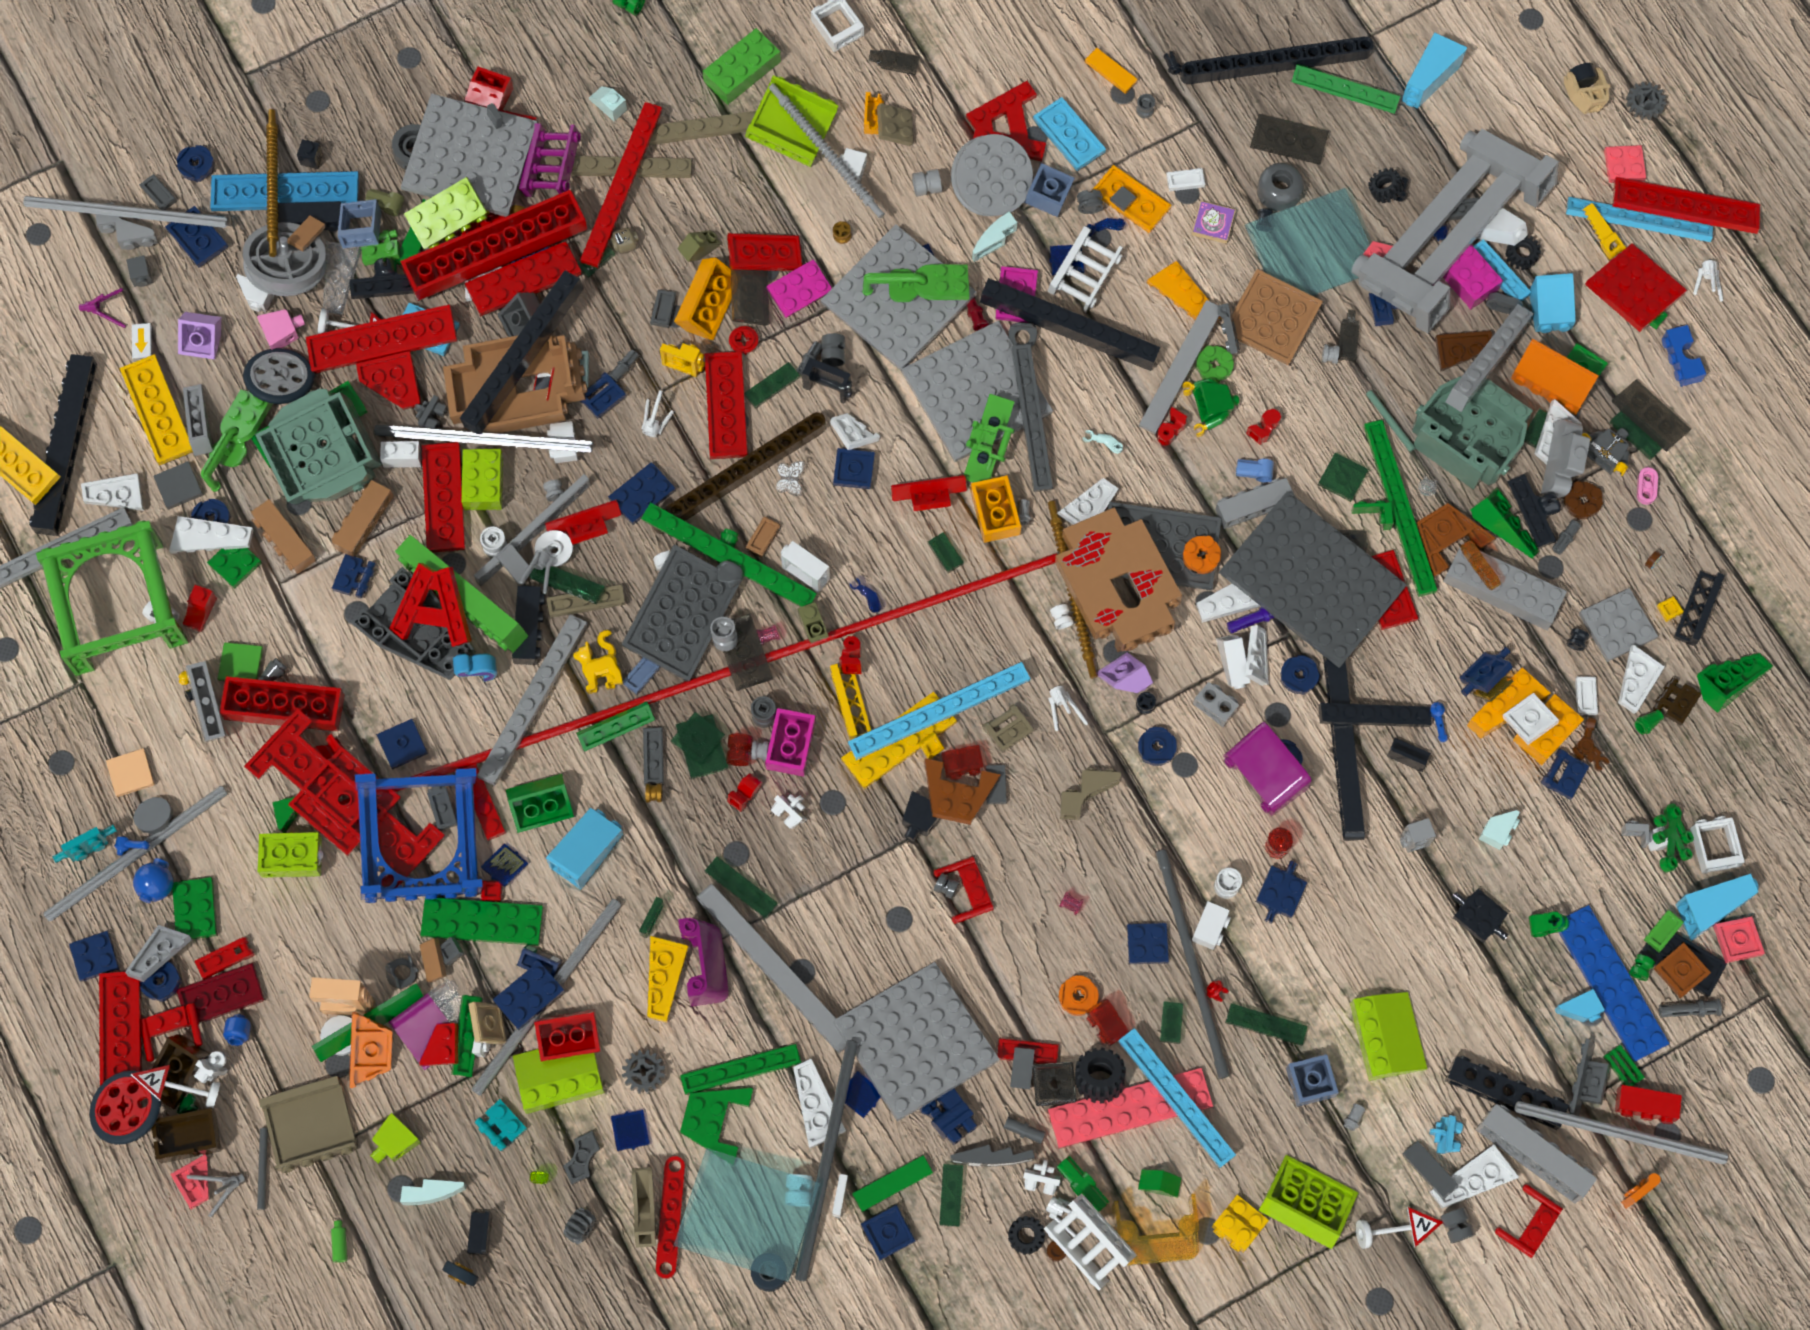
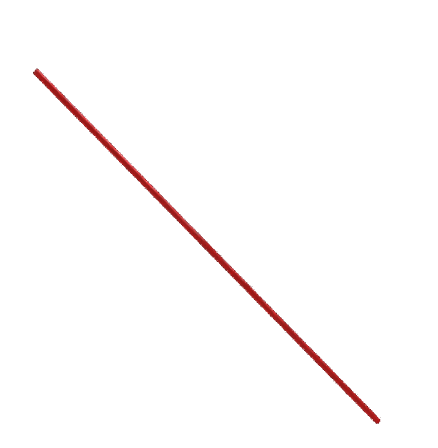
M1057 553L827 632L828 638L814 643H810L806 639L702 675L690 681L676 684L523 737L516 750L608 719L646 701L648 704L663 700L1055 564ZM492 749L411 777L443 776L455 772L456 769H463L475 763L484 762ZM396 788L392 790L394 792H397L406 788ZM350 798L339 801V803L347 805L350 802Z

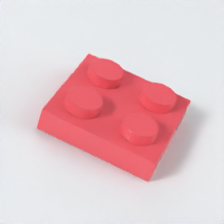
M1642 145L1605 147L1604 153L1609 183H1614L1616 177L1645 181L1646 173Z
M1752 917L1718 923L1713 926L1725 963L1765 954Z

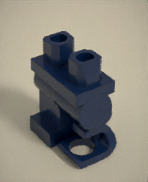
M955 1088L937 1098L945 1112H941L938 1107L936 1108L935 1100L919 1109L922 1114L933 1118L931 1121L932 1126L943 1140L947 1138L953 1145L963 1138L958 1132L960 1127L963 1126L968 1134L977 1128V1124L973 1119L974 1113L962 1100Z

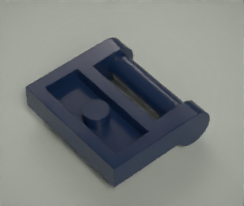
M606 372L600 375L601 378L587 388L588 392L585 393L586 400L580 401L597 419L626 397V393ZM605 383L608 384V386H606L603 390H601V391H600L598 394H596L593 398H591L590 400L588 399V397H589L590 395H592L595 391H597V390H598L600 387H602Z
M1558 749L1555 754L1556 758L1547 775L1542 778L1541 784L1571 800L1589 765L1570 756L1566 751ZM1563 761L1568 763L1558 783H1555L1553 779Z

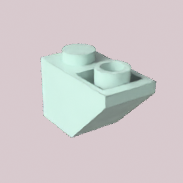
M1515 810L1491 817L1486 823L1479 840L1499 850L1503 845L1507 846L1512 837L1509 835L1511 829L1515 830L1520 821L1517 818L1520 812Z

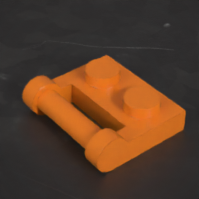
M1652 1173L1647 1179L1641 1180L1639 1185L1624 1194L1625 1199L1621 1202L1624 1207H1630L1655 1188L1661 1181L1660 1176Z

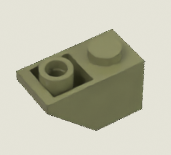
M711 230L688 233L677 249L688 262L702 259L722 243Z
M816 602L797 608L799 620L810 643L829 637Z

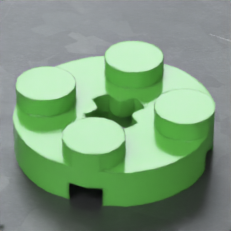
M1206 346L1197 357L1196 369L1202 379L1211 378L1216 382H1220L1231 375L1234 366L1233 356L1222 347ZM1217 361L1220 366L1213 368L1210 362Z

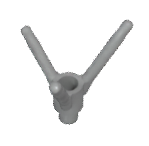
M243 1174L236 1177L234 1175L231 1177L187 1175V1179L222 1182L223 1186L214 1191V1194L217 1195L224 1190L225 1193L209 1213V1217L214 1215L234 1188L245 1181Z

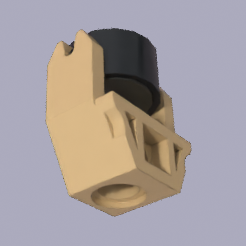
M1593 63L1577 65L1567 72V76H1564V85L1568 96L1583 114L1599 112L1609 101L1608 90L1610 84H1607L1603 71L1599 67L1594 68Z

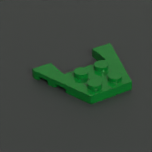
M753 1088L690 1093L680 1134L734 1166L739 1148L719 1143V1138L728 1103L749 1107Z

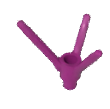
M123 288L105 296L100 294L91 301L79 304L80 311L92 312L118 326L126 327L120 321L99 311L100 302L122 292Z

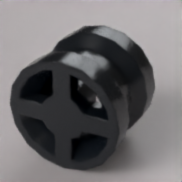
M1574 628L1571 630V637L1567 640L1566 644L1571 649L1584 651L1586 647L1585 642L1589 639V634L1584 630Z
M1150 692L1141 693L1136 701V709L1144 715L1152 713L1156 705V698Z

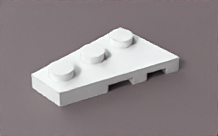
M1555 399L1551 401L1534 453L1546 465L1555 422L1565 419L1582 425L1577 418Z
M1635 645L1630 647L1618 701L1619 704L1633 714L1637 713L1664 669L1662 664Z

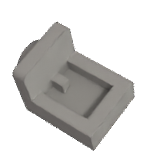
M1628 821L1621 828V836L1641 837V848H1646L1652 841V831L1649 830V824Z

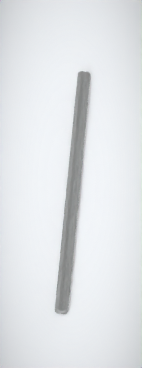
M25 196L23 200L25 207L223 228L227 227L228 223L227 217L34 196Z
M217 787L171 820L168 827L163 831L146 838L144 841L150 844L147 850L132 848L43 913L45 918L49 922L54 920L227 795L224 787Z
M1521 1101L1515 1104L1516 1113L1719 1164H1726L1728 1160L1727 1153Z

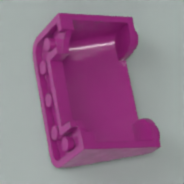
M1265 722L1256 726L1223 756L1227 767L1235 770L1238 768L1261 797V808L1271 816L1307 791L1312 782L1306 770Z
M694 918L678 919L682 940H689L693 948L698 947L702 975L691 977L687 983L691 1007L724 1002L729 996L720 928L714 924Z

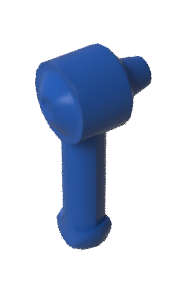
M1435 702L1430 707L1431 717L1435 718L1439 741L1446 742L1448 735L1446 734L1442 718L1445 707L1442 703Z
M126 836L117 837L114 845L119 856H122L129 848L147 850L150 846L147 841H133Z

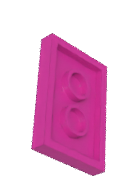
M814 259L766 287L785 319L823 298L832 289Z
M1001 266L1000 283L1035 296L1038 270ZM996 309V320L1029 323Z

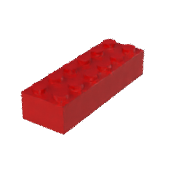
M226 676L219 713L224 720L282 726L298 708L313 722L307 729L339 732L345 695L341 688Z

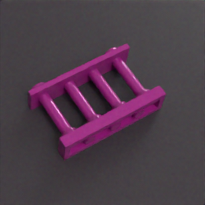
M534 123V133L519 189L525 197H532L533 191L536 188L556 189L559 194L570 189L569 181L578 143L581 141V134L575 125L571 124L569 133H547L540 123ZM547 140L567 141L565 149H543ZM543 156L563 157L561 166L540 165V161ZM539 172L559 173L558 182L536 181L537 174Z

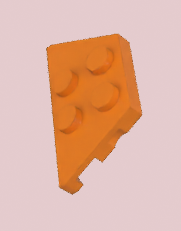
M352 1012L349 1088H354L365 1080L369 1081L378 1074H384L391 1070L392 1029L356 1012Z

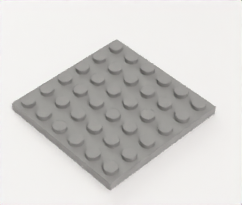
M431 93L401 184V190L433 197L468 177L489 213L505 217L509 216L534 133V123H537V121L500 112L502 115V126L496 129L487 116V108Z
M895 224L820 301L901 371L977 295V292L969 286V300H927L918 295L911 302H895L889 296V284H871L873 288L872 294L864 295L862 292L863 279L867 273H890L894 269H909L915 273L917 269L924 265L943 264Z
M999 321L901 369V373L954 462L971 454L972 449L966 447V442L970 438L973 421L981 422L989 394L1015 401L1007 427L1014 429V433L1023 429L1011 351L1013 344ZM1037 385L1041 415L1044 418L1052 414L1053 410ZM997 432L994 443L1002 439L1004 432Z
M935 962L838 1017L833 1022L845 1042L852 1040L858 1043L855 1057L897 1122L999 1062L998 1056Z

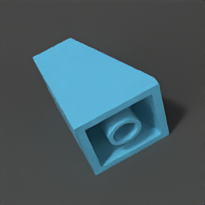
M1573 273L1536 276L1530 288L1531 294L1529 296L1532 313H1534L1535 332L1569 331L1576 322Z

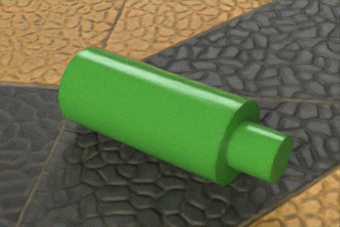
M342 1220L334 1221V1228L331 1229L333 1263L348 1261L346 1228L342 1227Z

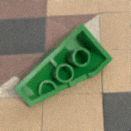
M1496 487L1470 510L1472 516L1482 526L1532 559L1539 552V549L1529 533L1521 529V520L1518 516H1513L1510 511L1512 507L1510 502Z
M1760 653L1741 657L1737 661L1731 662L1729 660L1725 661L1724 664L1709 665L1697 675L1703 700L1718 713L1771 670L1773 665Z

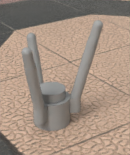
M541 550L535 552L532 562L520 580V584L525 583L533 568L543 570L546 567L543 593H547L550 567L552 565V562L549 561L550 555Z

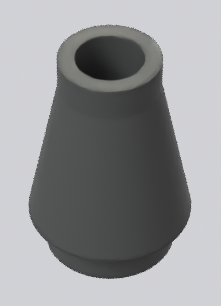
M275 658L269 662L259 680L275 681L285 674L284 671L287 667Z

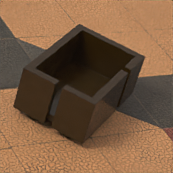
M212 1108L158 1118L152 1127V1135L156 1140L153 1142L155 1158L161 1164L197 1157L199 1152L203 1155L221 1152L217 1115Z

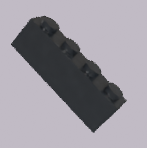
M341 202L278 203V223L285 222L301 225L309 216H312L325 224L324 230L334 232L338 230Z
M518 586L515 621L519 623L528 637L512 653L514 664L537 665V659H541V647H538L543 637L540 623L544 622V611H541V606L545 605V594L542 593L541 587Z

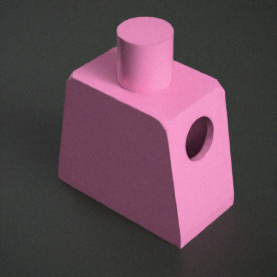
M285 309L257 316L271 350L284 348L297 340L299 337L295 329L305 325L301 315L290 319Z

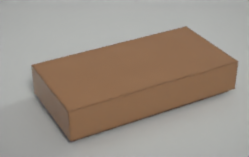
M309 216L288 238V243L304 251L325 229V224Z
M764 516L746 545V550L763 558L781 525Z
M434 938L420 944L427 982L432 983L446 977L439 939Z

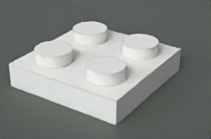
M1534 693L1503 714V719L1527 745L1559 723L1558 718Z

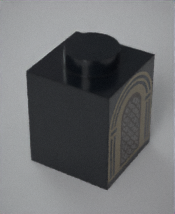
M302 139L297 152L300 165L318 169L323 156L320 143Z

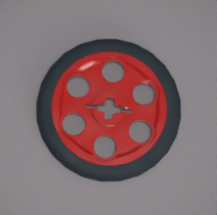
M124 1071L105 1080L93 1096L89 1112L91 1126L97 1136L107 1143L120 1145L134 1142L143 1137L153 1127L158 1118L161 1099L159 1101L131 1076L132 1073L139 1071ZM134 1084H138L137 1092L131 1094L130 1088ZM116 1088H119V1095L115 1098H112V1091ZM147 1098V1106L140 1108L141 1101ZM125 1104L129 1105L125 1108V1111L122 1110V1108L125 1107ZM106 1107H110V1113L107 1116H103L102 1111ZM139 1117L138 1125L131 1127L133 1118ZM120 1121L119 1129L113 1131L112 1125Z

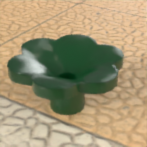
M189 1093L182 1099L177 1110L178 1114L197 1111L198 1107L194 1105L196 1097L192 1093Z

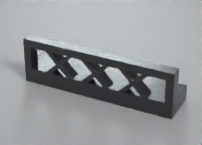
M1702 571L1698 573L1673 638L1694 647L1700 641L1723 582L1724 574L1718 572L1715 576H1712ZM1701 578L1711 581L1710 587L1703 589L1700 584ZM1701 594L1704 603L1696 605L1693 598ZM1695 610L1698 618L1690 622L1687 614ZM1689 627L1691 631L1690 638L1680 635L1682 628Z

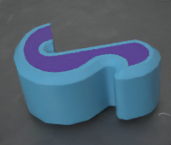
M459 654L453 658L454 674L458 677L483 676V682L493 680L497 676L496 658L493 655L476 654L469 656L467 654Z

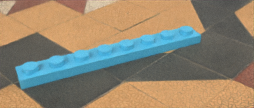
M1568 197L1567 215L1587 218L1588 216L1585 215V211L1582 209L1593 203L1608 223L1711 242L1713 237V226L1621 209L1612 207L1609 204Z
M1134 1028L1118 1041L1216 1165L1221 1168L1233 1159L1236 1154Z

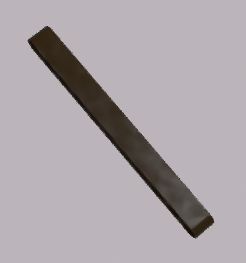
M819 412L809 415L672 502L663 510L671 514L679 510L681 514L674 516L683 521L688 520L821 435L826 429L825 416ZM816 421H819V422L822 423V424L819 425V426L813 425V423L816 422ZM800 431L806 432V434L803 436H800L797 433ZM784 441H789L791 444L785 446L782 443ZM769 451L775 452L774 455H767L766 453ZM753 461L760 462L758 465L751 464ZM737 471L744 472L743 475H736L735 473ZM721 481L729 482L727 485L719 484ZM706 491L713 492L711 495L704 494V492ZM690 501H697L695 505H689L688 503ZM653 527L656 533L665 534L664 532Z

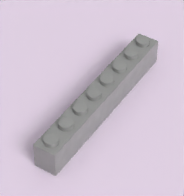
M1517 304L1455 384L1446 400L1447 404L1460 412L1463 411L1525 330L1534 313Z

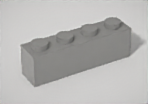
M1277 478L1268 485H1258L1251 491L1237 493L1235 497L1220 499L1215 511L1218 517L1221 518L1223 529L1268 514L1287 491L1293 496L1294 493L1287 478Z
M206 661L187 665L185 670L204 742L222 739L225 737Z

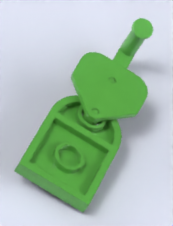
M929 264L920 267L915 273L909 269H894L890 273H867L863 279L862 292L864 295L872 294L873 288L871 284H889V296L895 302H911L918 295L927 300H969L968 265Z
M240 389L221 422L220 430L222 436L214 444L213 451L209 453V458L201 470V477L213 492L218 491L221 486L218 481L212 478V474L218 464L228 467H236L241 464L247 454L245 442L256 434L273 405L272 403L259 400L249 391Z

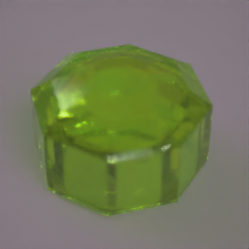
M543 1170L530 1172L529 1181L534 1184H548L549 1173Z

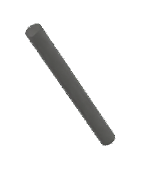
M260 1128L257 1210H265L268 1128Z

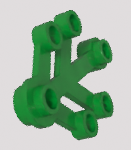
M1673 803L1667 805L1664 809V814L1654 817V823L1657 827L1665 826L1667 821L1669 822L1668 828L1653 834V840L1656 844L1665 842L1668 837L1667 856L1660 859V867L1665 873L1674 871L1678 866V861L1674 857L1675 844L1683 861L1693 857L1692 851L1683 845V843L1693 842V834L1690 831L1686 832L1681 821V809Z

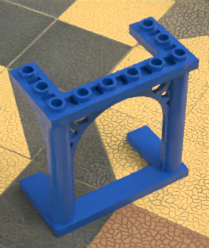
M476 768L456 769L455 775L376 779L375 774L355 775L359 803L362 867L361 900H365V903H376L377 899H385V902H395L397 898H405V901L417 900V897L425 896L426 900L437 899L439 895H445V898H457V894H465V897H476L478 893H481L482 879H478L473 784L476 781ZM455 785L458 846L450 864L440 873L428 878L414 879L396 873L384 861L379 849L376 790ZM456 862H460L459 867H462V871L454 867ZM378 867H384L385 871L378 876L377 872H380ZM448 871L457 873L459 876L457 883H452L447 879L446 874ZM386 875H393L394 882L389 887H383L381 884L382 879ZM442 878L446 885L440 882L438 885L436 884V880ZM398 881L405 882L404 887H402V885H399L397 888H395ZM422 881L423 886H418V882Z

